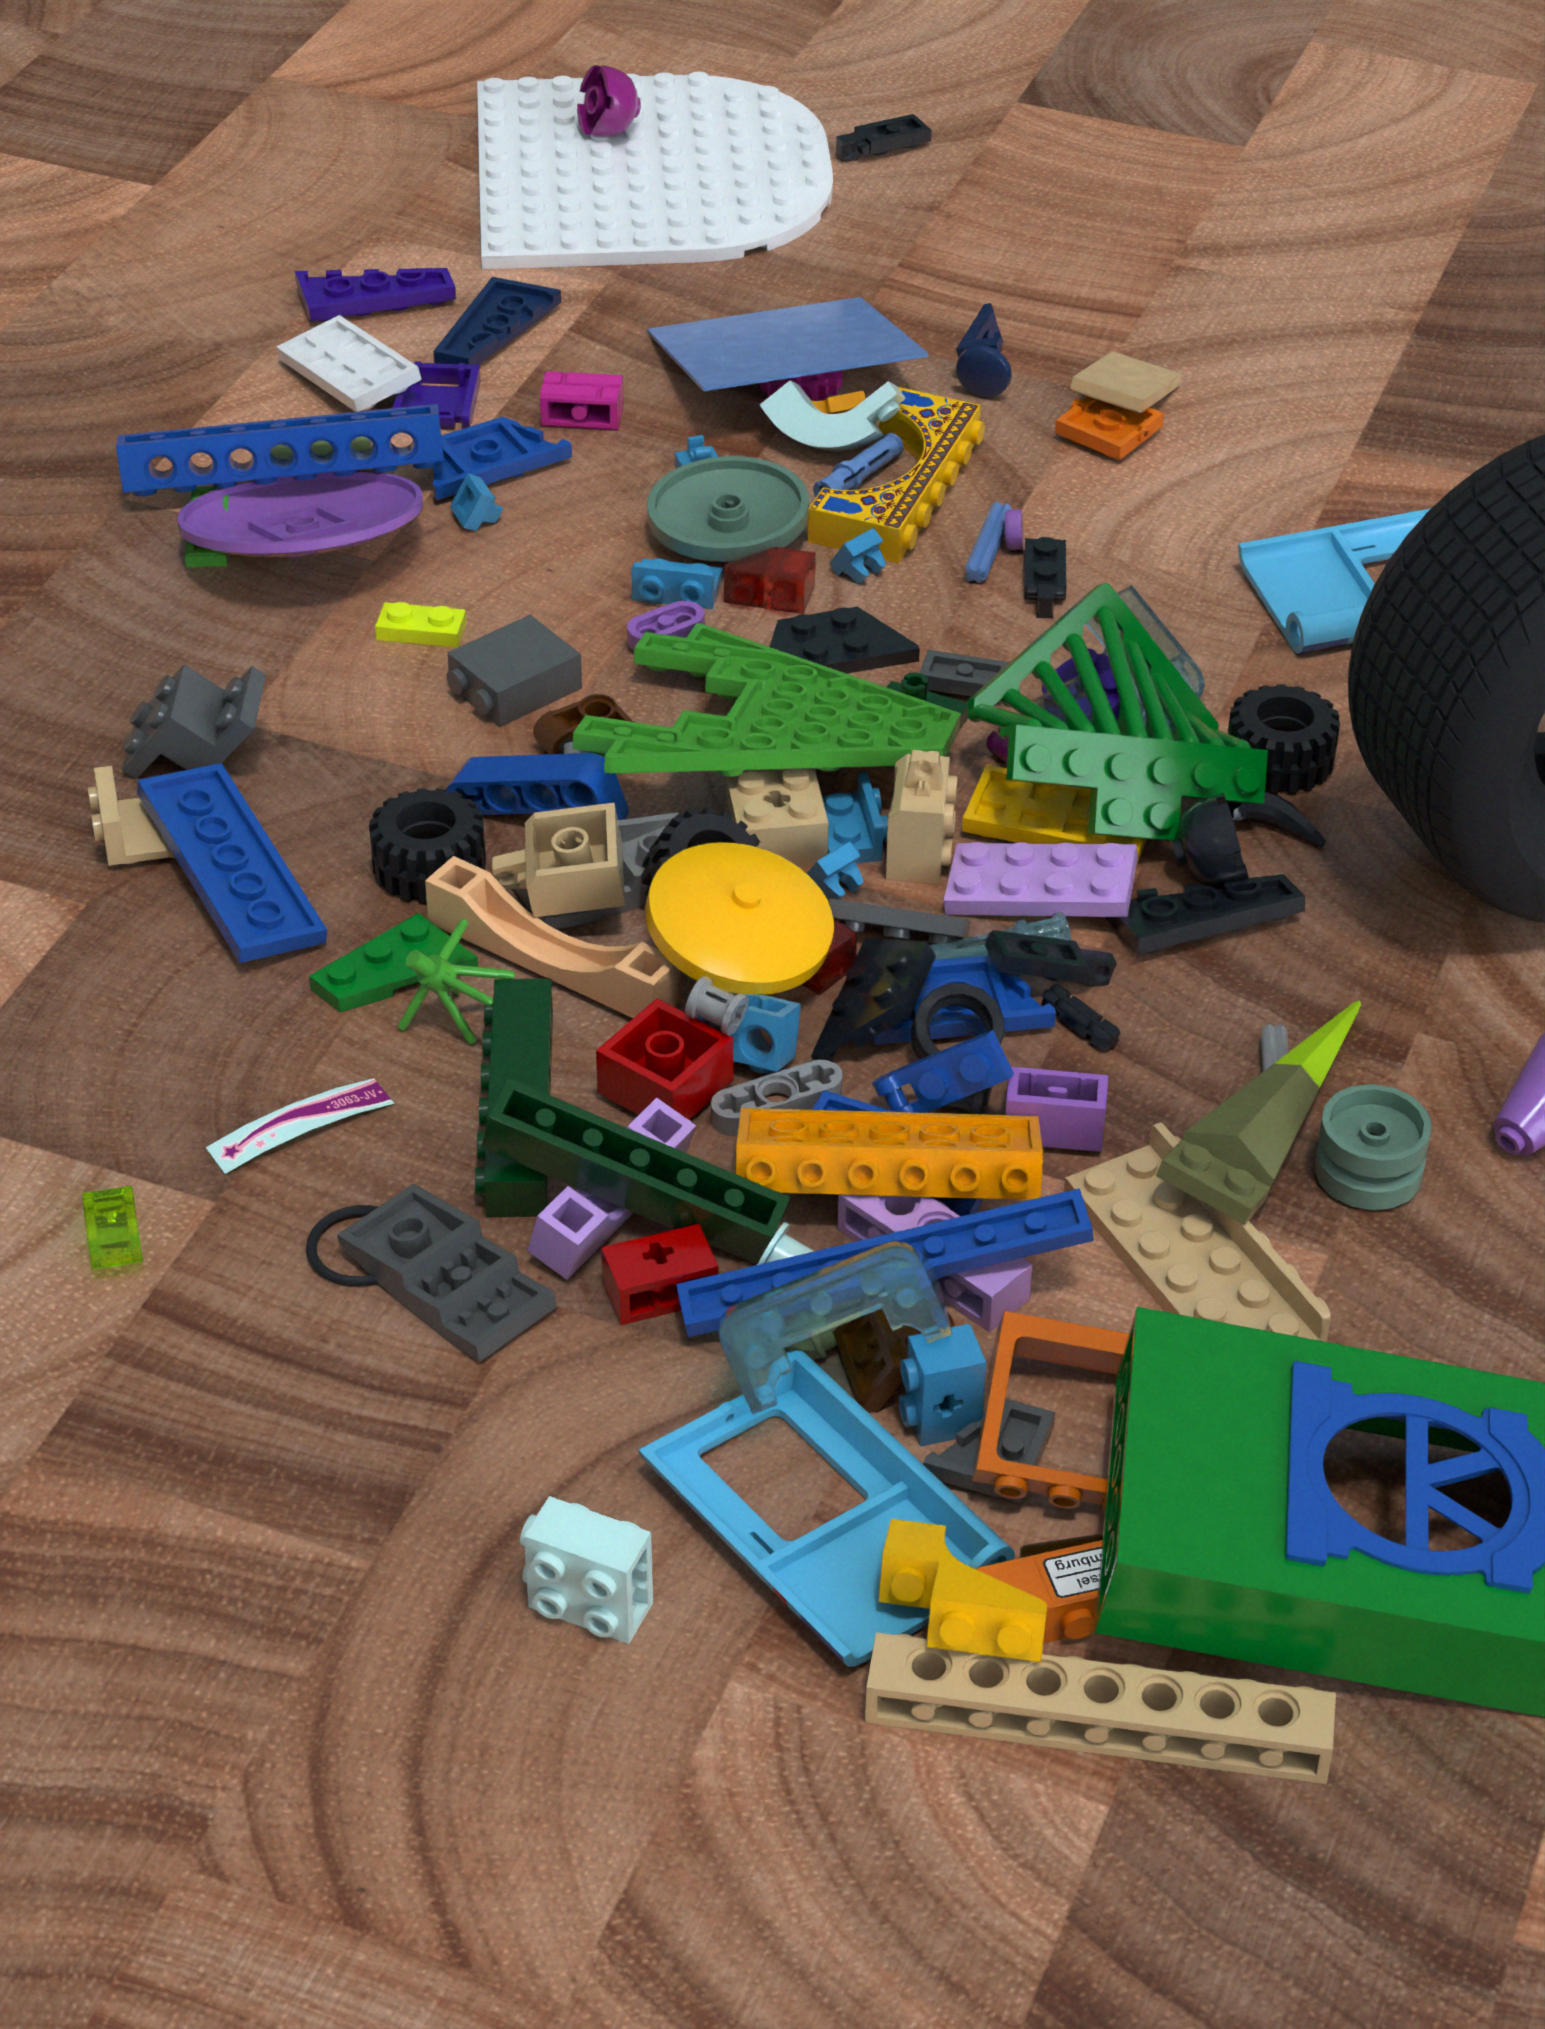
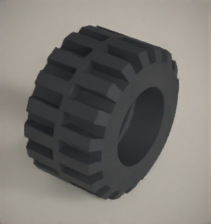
M1277 684L1273 687L1265 685L1260 686L1258 690L1245 692L1243 697H1238L1234 701L1230 711L1228 734L1246 740L1252 749L1268 750L1265 789L1279 793V791L1296 793L1299 789L1307 791L1314 788L1315 784H1322L1327 780V775L1332 774L1340 728V716L1338 711L1333 709V704L1329 700L1321 699V695L1314 691L1309 692L1299 686L1288 687L1286 684Z
M421 788L415 792L405 791L399 793L397 798L387 799L383 802V807H378L373 812V819H370L369 823L373 873L376 875L378 884L385 886L388 893L392 895L400 894L401 899L408 901L419 899V902H427L425 880L453 856L485 870L486 855L483 816L480 809H476V804L470 799H463L462 794L457 792L447 793L446 789L439 788L435 790Z
M695 808L686 810L683 816L678 814L671 819L644 858L642 867L645 870L641 874V882L644 885H648L644 892L647 898L652 880L659 868L669 858L685 849L697 845L720 842L757 847L760 840L756 834L749 835L746 829L748 826L740 820L738 824L732 821V815L723 811L720 815H716L714 808H704L700 814Z

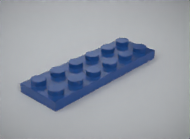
M222 763L137 780L138 797L239 963L326 943L327 928Z

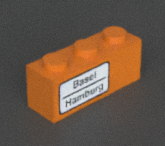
M1102 1540L976 1568L1046 1602L1047 1615L1044 1643L1066 1638L1080 1639L1095 1632Z

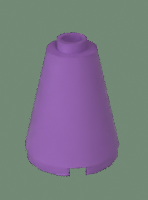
M1545 1033L1539 1037L1493 1122L1497 1143L1503 1150L1513 1155L1529 1156L1545 1146Z

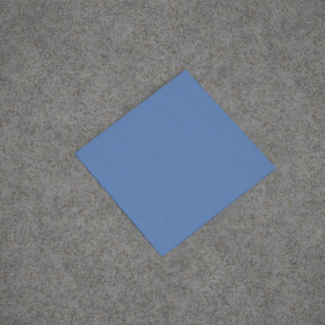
M861 297L647 329V333L703 391L929 357L928 352Z

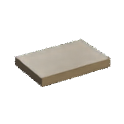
M1111 351L1073 376L1070 390L1127 410L1142 413L1179 387L1182 374Z

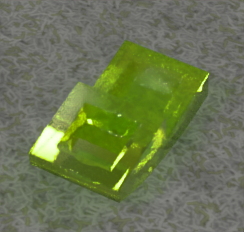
M132 1185L82 1193L92 1270L143 1262Z

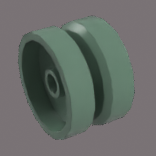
M1377 1084L1355 1085L1335 1093L1324 1105L1314 1165V1171L1319 1184L1331 1197L1351 1207L1367 1210L1392 1209L1410 1201L1421 1189L1432 1129V1122L1427 1110L1413 1096L1394 1087Z

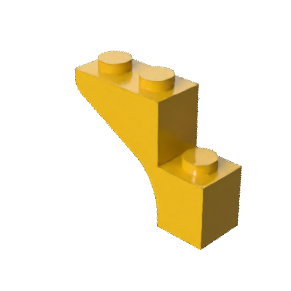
M898 1519L890 1520L882 1553L879 1602L930 1609L927 1647L1034 1662L1042 1661L1047 1604L1044 1600L957 1560L950 1553L945 1543L946 1526Z

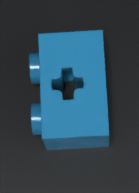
M970 1324L908 1336L907 1359L900 1362L901 1376L906 1389V1395L899 1396V1410L904 1426L913 1427L920 1446L955 1440L956 1434L971 1422L980 1421L983 1417L987 1362Z

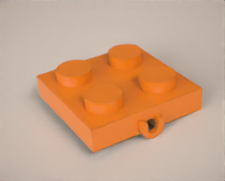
M1088 396L1083 400L1075 398L1070 410L1056 419L1055 433L1070 439L1076 444L1099 451L1107 457L1121 460L1163 427L1164 413L1150 407L1142 413H1137Z

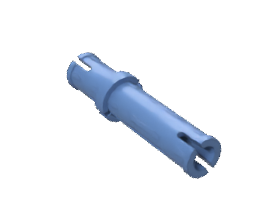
M894 433L885 434L880 440L863 450L850 461L838 463L834 466L830 475L815 483L813 486L815 497H817L823 487L837 490L858 489L862 484V480L879 470L896 456L898 457L902 454L904 446L900 437Z

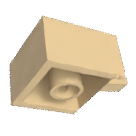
M912 750L911 754H906L895 763L894 793L891 811L888 815L886 880L940 884L942 866H951L953 839H945V837L954 838L956 811H954V804H948V802L956 803L958 776L949 775L950 757L940 756V753L937 751L924 752Z
M815 768L764 769L757 772H744L735 777L726 776V812L732 815L731 820L737 824L740 820L748 826L746 831L749 835L756 834L760 840L758 848L777 854L798 867L813 866L816 861L828 855L829 823Z
M615 803L535 812L525 822V849L492 857L493 876L504 889H527L533 918L625 906L623 846Z

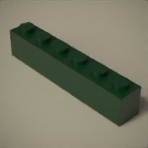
M494 979V1002L491 1006L484 1004L485 1027H492V1031H483L482 1037L483 1060H490V1064H481V1093H488V1098H479L480 1127L487 1126L488 1118L508 1078L551 1096L552 979ZM478 1132L477 1159L478 1162H485V1167L475 1168L476 1197H485L486 1217H537L547 1207L548 1176L481 1148L485 1132Z
M510 1078L507 1079L488 1118L481 1148L669 1228L679 1229L700 1224L709 1245L756 1265L774 1237L790 1200V1197Z

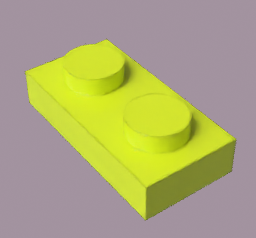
M384 602L375 625L376 640L458 648L467 624L466 610L449 608L447 606L432 607L410 605L405 602Z

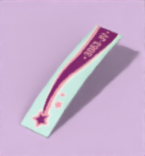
M373 1078L334 1088L287 1105L242 1126L207 1146L206 1149L224 1174H227L263 1152L308 1131L358 1113L395 1103Z

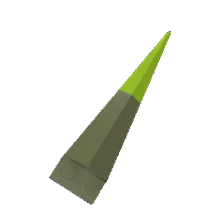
M1360 1000L1352 1003L1186 1130L1182 1140L1162 1160L1156 1177L1245 1225L1263 1205L1309 1109L1361 1007Z

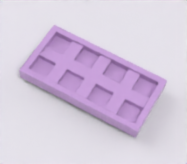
M957 843L943 900L945 915L1128 917L1138 860L1136 844Z

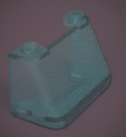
M898 1241L885 1243L737 1303L727 1309L719 1322L720 1343L752 1415L777 1405L775 1392L777 1381L781 1375L792 1372L791 1362L784 1349L785 1347L882 1308L892 1331L902 1328V1325L914 1327L923 1334L927 1344L952 1335L941 1286L927 1257L907 1243Z

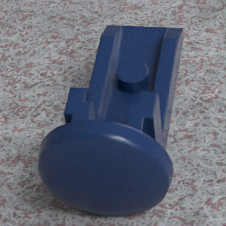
M991 303L983 305L956 348L959 357L956 365V374L959 382L968 392L982 398H992L1000 395L1007 389L1012 378L1010 364L1000 353L1003 340Z

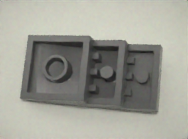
M412 1184L337 1234L339 1244L369 1274H372L376 1281L393 1297L439 1335L479 1362L557 1308L554 1292L520 1273L515 1255L482 1237L480 1223L477 1219L416 1184Z

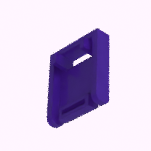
M415 361L414 364L418 366L422 380L410 385L406 391L396 394L393 408L438 404L440 428H455L456 423H461L462 428L471 427L481 382L480 365L421 363L420 361ZM423 383H424V384H452V385H459V387H457V386H428V385H423Z

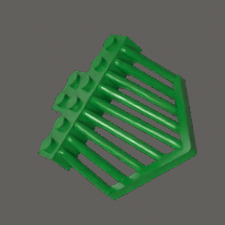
M1108 583L1095 586L968 700V717L972 722L982 721L1002 727L1000 728V737L1009 738L1006 781L1091 789L1088 834L1172 841L1179 838L1178 823L1180 821L1181 797L1204 799L1224 793L1226 802L1264 804L1268 750L1252 749L1246 740L1218 730L1219 723ZM1092 617L1097 624H1100L1120 700L1119 726L1085 641L1082 639L1083 625ZM1062 644L1064 649L1071 654L1092 707V724L1051 665L1050 655ZM1031 672L1036 679H1040L1064 715L1065 723L1020 693L1019 683ZM1133 679L1135 681L1139 696L1141 698L1146 713V727L1141 713ZM1001 700L1004 706L1011 707L1020 714L993 706ZM1165 715L1167 716V718H1168V720H1169V722H1170V724H1171V726H1172V731H1170V728H1169V725H1168V722H1167V719H1166Z

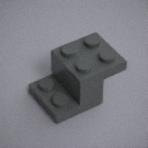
M183 665L173 677L166 675L158 684L149 703L142 701L130 718V723L134 726L122 748L126 752L122 771L137 779L160 754L186 770L222 763L254 730L266 675L251 666L240 679L236 676L232 678L224 690L186 665Z

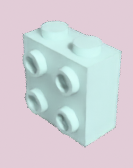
M549 1496L538 1515L532 1514L528 1517L520 1536V1545L525 1548V1566L522 1579L523 1582L527 1583L528 1608L537 1610L547 1618L561 1619L586 1628L599 1637H611L630 1644L653 1605L651 1532L641 1529L634 1523L619 1521L590 1511L581 1504L568 1503Z

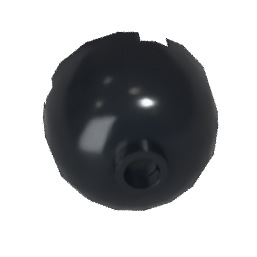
M1220 793L1192 804L1183 813L1178 823L1180 838L1171 841L1178 867L1188 865L1194 878L1204 884L1214 886L1225 885V881L1249 878L1246 865L1243 863L1241 847L1225 794Z

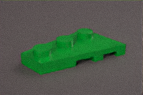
M417 913L309 976L310 990L339 1013L394 996L395 989L418 982L417 972L409 968L405 963L408 954L413 950H418L427 957L433 954L439 955L450 936ZM457 943L447 961L453 965L478 967V957Z

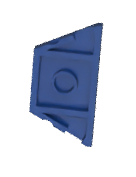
M499 417L442 435L444 461L436 462V466L433 467L434 498L439 500L457 494L467 473L481 477L487 486L490 483L508 477L520 476L524 472L571 458L572 444L565 439H562L557 444L545 441L543 431L533 427L522 426L518 422L506 417Z
M990 955L934 960L910 1017L891 1029L884 1030L873 1040L875 1045L911 1041L910 1029L920 1002L932 990L951 983H966L981 988L991 996L1003 1014L1005 1032L1055 1027L1056 1011L1049 1003L1041 1006L1030 996L1031 987L1020 977L1009 976L997 971ZM947 1006L940 1009L932 1017L929 1025L930 1038L941 1039L979 1035L985 1033V1025L981 1018L972 1010L961 1006Z

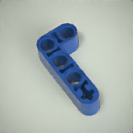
M594 753L473 757L463 764L446 788L447 793L457 792L463 795V799L472 800L476 804V809H480L482 815L534 814L535 812L615 803L618 820L626 819L629 812L616 773H604L605 758Z

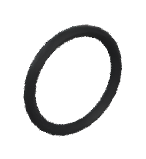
M354 1205L344 1207L329 1213L312 1228L307 1238L306 1254L309 1263L318 1274L334 1283L347 1286H366L378 1283L372 1274L348 1276L330 1270L319 1259L316 1250L320 1235L335 1221L354 1215H367L378 1208V1206Z

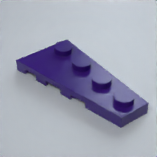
M447 268L399 269L396 275H388L385 272L379 271V269H364L362 276H342V270H326V277H308V271H295L296 285L310 321H328L338 315L365 316L375 311L389 309L404 310L409 306L422 304L438 305L444 301L456 299L455 284Z

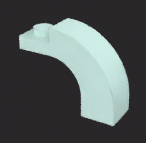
M789 381L762 402L760 406L774 425L790 438L815 449L844 452L865 447L883 437L884 434L876 425V422L878 420L884 422L893 417L900 410L899 404L906 398L896 385L888 381L855 408L840 414H826L815 407L800 385Z

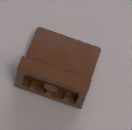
M868 1290L863 1293L833 1331V1334L838 1343V1348L858 1403L865 1410L878 1413L903 1382L900 1362L907 1359L908 1336L955 1327L950 1314L939 1307L924 1306L903 1300L897 1296H887Z

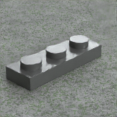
M829 898L828 903L832 910L833 920H838L837 929L864 933L865 925L883 927V936L910 940L911 931L929 934L928 943L954 947L956 938L968 940L971 922L964 918Z

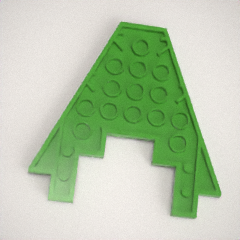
M696 623L687 638L645 632L634 647V664L647 665L653 671L675 669L688 671L694 677H706L705 692L718 694L723 699L736 700L728 715L720 716L683 710L672 728L585 715L573 732V749L605 757L604 773L610 774L717 771L720 775L735 777L743 774L744 770L817 768L822 771H836L841 767L895 766L896 761L906 754H911L912 750L924 752L937 751L940 753V756L946 757L960 729L961 713L725 631Z

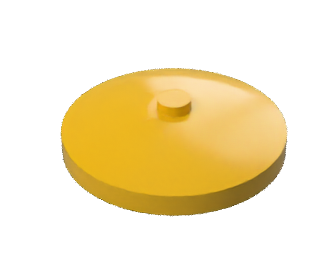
M708 843L697 845L675 854L656 872L645 906V918L649 933L655 945L669 962L696 981L706 976L712 979L713 986L735 994H775L803 984L824 963L834 933L832 910L827 898L814 880L787 859L770 851L745 844Z

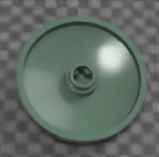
M721 456L685 464L662 477L651 489L647 500L648 523L656 539L674 552L706 561H742L771 554L793 542L803 532L809 520V495L802 480L781 465L753 457Z

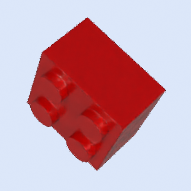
M656 998L596 1050L597 1093L637 1115H640L658 1098L690 1120L712 1100V1097L717 1092L726 1088L733 1081V1037L696 1018L692 1019L686 1016L685 1012Z

